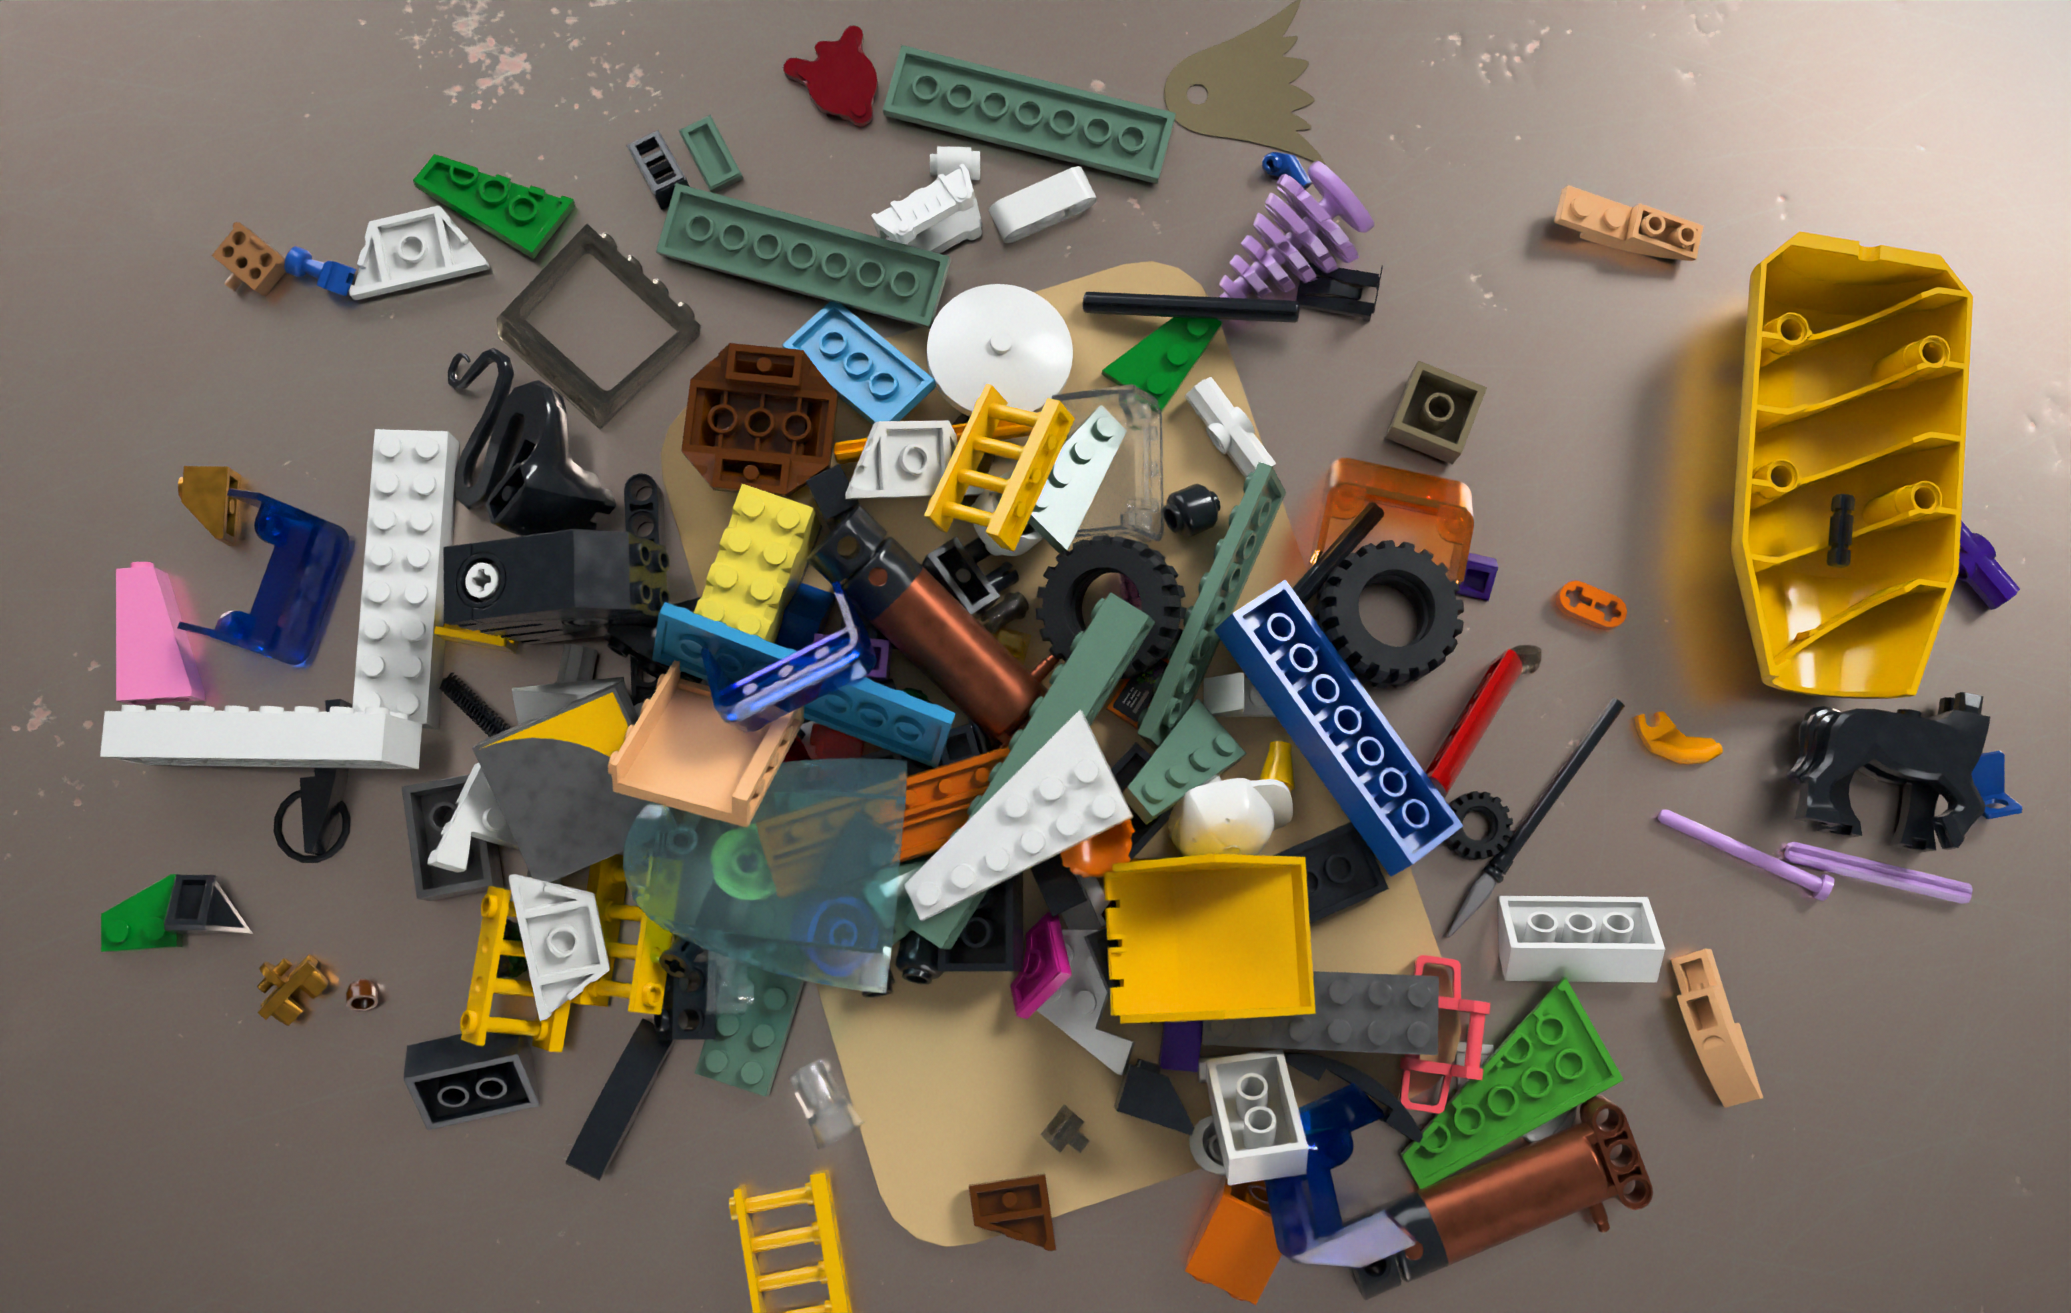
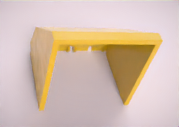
M1206 854L1112 864L1113 872L1104 873L1105 900H1116V908H1105L1107 940H1118V947L1108 948L1109 980L1120 979V987L1110 988L1111 1016L1120 1015L1121 1023L1221 1020L1316 1014L1305 857Z

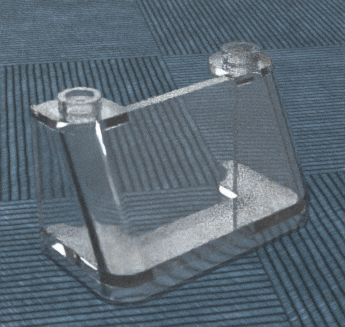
M1133 384L1052 395V399L1061 401L1075 418L1066 440L1100 405L1127 430L1072 543L1082 539L1092 540L1093 536L1101 535L1118 536L1142 543L1160 541L1164 532L1162 412L1159 408L1158 400Z

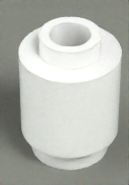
M937 146V154H930V176H937V178L941 174L947 176L959 169V165L964 164L969 171L970 179L980 180V151H971V147Z

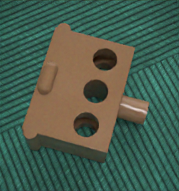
M234 222V229L211 256L232 272L231 276L224 283L235 292L241 283L245 282L253 290L266 297L286 273L284 268L285 257L240 222Z

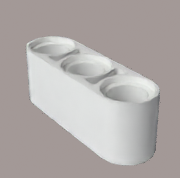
M1077 166L996 201L989 208V212L1004 243H1013L1089 209L1097 202V198L1082 167Z

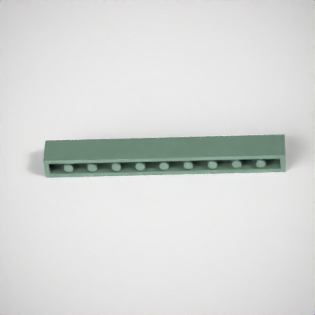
M1111 592L1106 600L1101 598L1091 612L1090 617L1093 620L1085 632L1080 631L1070 646L1072 654L1065 665L1060 664L1054 670L1049 681L1052 684L1044 698L1040 696L1031 707L1029 716L1032 718L1024 731L1019 729L1015 733L1008 746V749L1011 751L1003 763H997L988 777L990 785L983 796L978 795L969 806L967 814L970 817L967 821L1079 710L1083 711L1089 726H1091L1155 624V621L1149 615ZM957 828V829L953 832V834L951 835V837H952L960 828ZM988 889L924 921L919 919L912 901H910L905 910L908 916L903 923L939 948L951 949Z

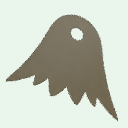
M1301 0L1294 1L1258 26L1218 45L1192 54L1179 62L1170 72L1164 87L1166 107L1168 111L1176 113L1175 120L1186 129L1199 134L1261 144L1299 155L1313 162L1320 161L1326 165L1313 146L1297 132L1299 130L1311 129V125L1301 117L1291 113L1315 101L1306 91L1289 84L1307 69L1309 62L1304 59L1283 56L1294 46L1298 39V36L1283 37V35L1292 23ZM1202 85L1206 88L1208 98L1204 103L1193 104L1189 101L1187 91L1191 86Z

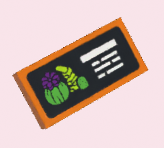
M1160 659L1157 662L1158 666L1150 672H1142L1138 677L1125 679L1106 710L1138 730L1137 724L1140 714L1145 708H1149L1154 697V683L1161 673L1164 674L1169 663L1168 659Z

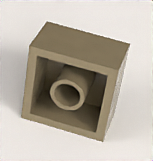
M1418 360L1409 376L1385 438L1454 464L1463 451L1487 387Z

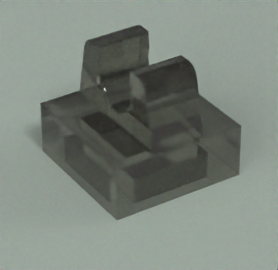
M1065 1104L1040 1134L1060 1153L1067 1144L1081 1153L1090 1142L1079 1131L1084 1121Z

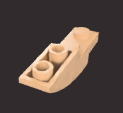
M1569 185L1561 190L1554 221L1556 224L1581 232V239L1637 254L1687 261L1697 259L1703 225L1639 203L1632 208Z
M1703 949L1672 958L1671 962L1681 991V995H1677V999L1686 1026L1705 1072L1724 1108L1762 1099L1763 1095L1740 1023H1734L1712 950Z

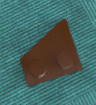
M1045 1173L969 1185L974 1226L1004 1234L1006 1237L1018 1241L1022 1240L1040 1246L1048 1251H1056Z

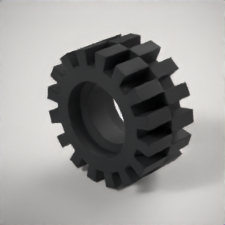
M1472 791L1459 796L1449 803L1450 808L1462 824L1465 816L1473 811L1483 813L1490 822L1489 834L1483 840L1469 838L1465 834L1463 827L1446 839L1449 843L1447 847L1451 851H1456L1457 856L1469 858L1468 860H1482L1500 853L1499 851L1507 846V840L1512 837L1513 833L1510 830V825H1513V818L1508 817L1507 813L1510 810L1507 806H1502L1500 803L1502 800L1499 797L1493 798L1490 796L1491 793L1488 792L1478 793V791Z

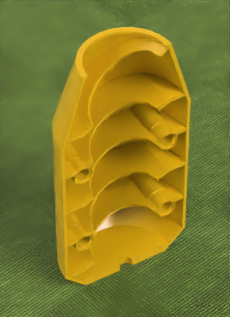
M1799 231L1756 265L1750 274L1731 556L1761 679L1764 684L1776 689L1814 696L1853 699H1889L1916 696L1959 572L1973 295L1941 255L1884 245L1864 247L1859 245L1860 241ZM1836 494H1849L1855 498V508L1850 514L1854 516L1852 545L1848 547V550L1851 551L1850 564L1843 568L1831 567L1827 564V552L1831 549V546L1828 545L1830 516L1834 514L1831 511L1832 498Z

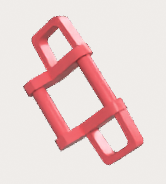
M1420 955L1416 958L1414 975L1422 976L1423 966L1426 963L1448 966L1452 970V998L1439 996L1438 1009L1470 1013L1464 1066L1420 1060V1054H1405V1057H1401L1400 1069L1403 1070L1399 1101L1406 1109L1438 1114L1442 1113L1445 1109L1452 1077L1482 1081L1483 1069L1480 1068L1485 1016L1490 1014L1491 1003L1461 999V964L1458 960ZM1411 1070L1444 1075L1439 1098L1435 1105L1430 1106L1409 1101L1408 1091Z

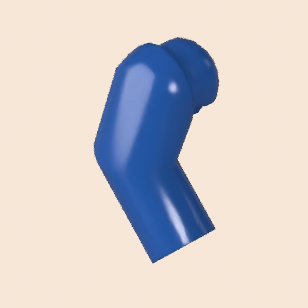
M1271 152L1264 156L1262 167L1268 174L1278 177L1287 174L1301 184L1305 190L1312 185L1310 178L1294 155Z

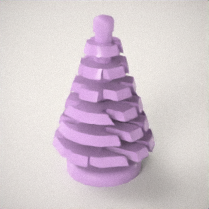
M1315 161L1308 169L1310 180L1323 197L1319 203L1294 178L1283 174L1276 185L1282 197L1287 200V204L1274 193L1269 194L1264 204H1266L1265 207L1269 214L1274 218V221L1285 235L1269 219L1257 213L1253 226L1270 249L1266 252L1255 238L1247 235L1241 245L1254 261V264L1249 266L1240 256L1235 254L1230 265L1239 277L1233 282L1224 275L1219 283L1220 288L1224 292L1219 297L1248 299L1247 296L1253 292L1259 299L1271 300L1274 296L1264 283L1268 277L1281 291L1286 293L1295 288V285L1281 267L1282 264L1304 283L1317 280L1313 269L1298 250L1321 271L1330 273L1338 269V267H1336L1337 263L1334 258L1328 253L1329 251L1344 263H1350L1359 258L1356 255L1358 252L1354 245L1349 241L1343 230L1332 220L1339 215L1349 226L1362 233L1368 232L1373 228L1374 221L1348 186L1322 162Z

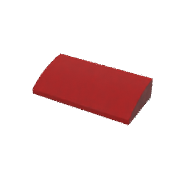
M1510 648L1492 661L1425 771L1443 798L1447 796L1522 672L1521 660L1516 652Z

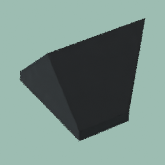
M176 875L164 923L165 931L173 934H253L216 881V875Z

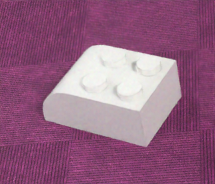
M1283 1049L1206 1059L1210 1106L1228 1185L1306 1174L1308 1145Z

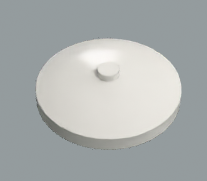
M1007 284L978 286L954 297L936 316L927 342V365L930 376L935 379L938 392L951 406L971 417L975 402L980 397L986 384L993 385L1008 402L1007 406L1035 413L1041 412L1047 398L1056 400L1063 391L1069 378L1073 359L1070 332L1058 311L1036 293Z

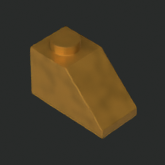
M184 466L183 477L178 482V493L181 502L215 539L228 546H236L241 475L228 466Z

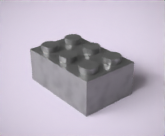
M470 774L401 786L417 899L433 901L487 891L488 886L504 888L498 845L492 842L471 837L465 871L457 873L427 864L431 852L437 849L442 839L440 834L445 824L451 821L458 807L455 803Z

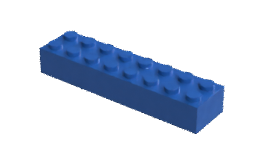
M1286 580L1232 613L1214 629L1390 877L1416 863L1464 826Z

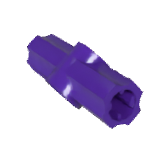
M1961 520L1959 572L1957 579L1967 581L1991 610L1996 609L2014 597L2020 588L1994 559L1996 551L1992 544L1982 535L1972 533Z

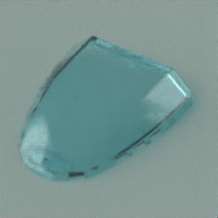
M851 758L783 762L748 828L650 802L635 819L626 837L623 852V869L631 895L648 918L663 929L730 959L765 971L808 982L861 991L886 993L892 952L906 801L907 761Z

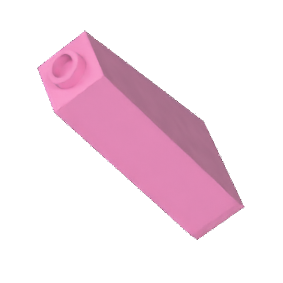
M133 562L130 563V568L116 569V701L128 705L205 701V691L168 573L154 567V563Z

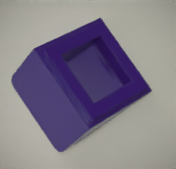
M1461 551L1455 576L1460 590L1455 594L1489 601L1498 571L1497 560Z

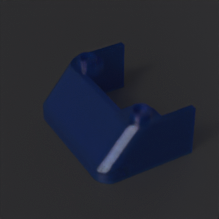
M229 488L228 496L259 508L254 522L255 532L262 541L274 545L250 614L238 610L227 611L218 619L214 630L181 621L177 629L289 665L301 664L311 653L349 548V536L346 530L337 524L262 493Z
M839 581L833 583L832 586L846 628L734 684L730 682L708 647L700 650L713 704L724 722L743 732L758 731L766 724L856 679L866 677L872 671L876 664V655L865 624Z
M1355 1083L1298 1108L1308 1145L1306 1174L1264 1180L1278 1250L1293 1263L1361 1268L1416 1245L1415 1237L1386 1210L1344 1228L1342 1224L1331 1169L1342 1165L1350 1158L1354 1148L1351 1132L1383 1118V1110Z

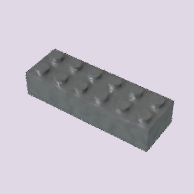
M1313 971L1316 1014L1203 1020L1202 1045L1438 1055L1439 976Z

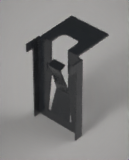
M1313 263L1308 264L1315 274L1324 277L1316 276L1317 280L1308 283L1300 280L1296 298L1300 307L1363 317V320L1367 321L1371 320V314L1375 313L1383 266L1381 267L1379 277V274L1339 267L1330 273H1324ZM1335 280L1376 287L1375 303L1359 301L1362 297L1363 288L1358 289ZM1305 294H1333L1351 299L1305 296Z

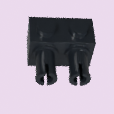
M954 537L927 554L921 564L976 619L991 610L1000 597L998 593L1019 581L1016 569L1011 573L1008 572V570L1013 568V565L1007 561L989 574L984 575L977 563L990 556L991 553L988 552L985 543L980 537L965 546L962 545L957 537Z

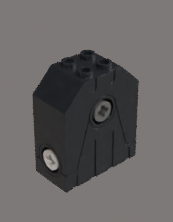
M577 529L443 547L444 623L459 625L461 628L472 631L480 630V633L501 636V638L512 641H521V643L527 645L605 636L611 625H637L657 628L658 616L665 602L671 603L670 593L667 589V571L670 566V560L666 552V546L654 544V541L643 537H635V534L630 532Z

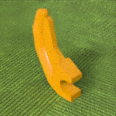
M1664 711L1654 713L1655 727L1647 725L1645 714L1634 717L1637 734L1651 753L1679 764L1707 763L1723 753L1722 745L1716 743L1712 738L1685 736L1676 728V725Z

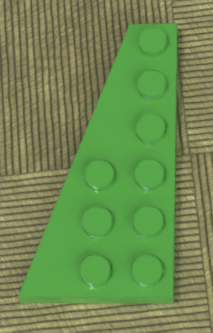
M1566 977L1560 979L1481 1065L1480 1068L1483 1069L1482 1081L1469 1079L1447 1102L1444 1111L1436 1114L1421 1131L1423 1138L1420 1143L1412 1141L1403 1150L1401 1156L1419 1189L1425 1188L1624 1080Z

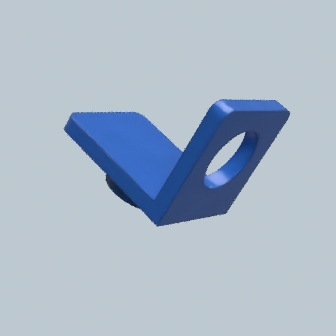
M2001 751L1983 753L1972 772L1974 785L1985 803V811L1982 816L1986 819H1993L2022 813V806L2005 793L2004 753ZM1997 803L2003 804L2006 807L1989 808L1986 805Z

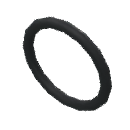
M301 790L291 793L280 804L274 817L273 832L278 846L288 857L301 863H319L333 857L344 846L350 833V815L346 804L341 801L339 811L342 816V832L337 842L324 854L302 855L295 852L285 842L281 830L282 818L287 808L296 799L301 797Z

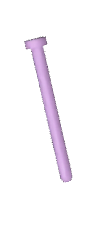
M1661 810L1658 815V820L1662 824L1812 890L1813 898L1822 902L1827 899L1833 888L1834 878L1822 874L1819 878L1670 810Z

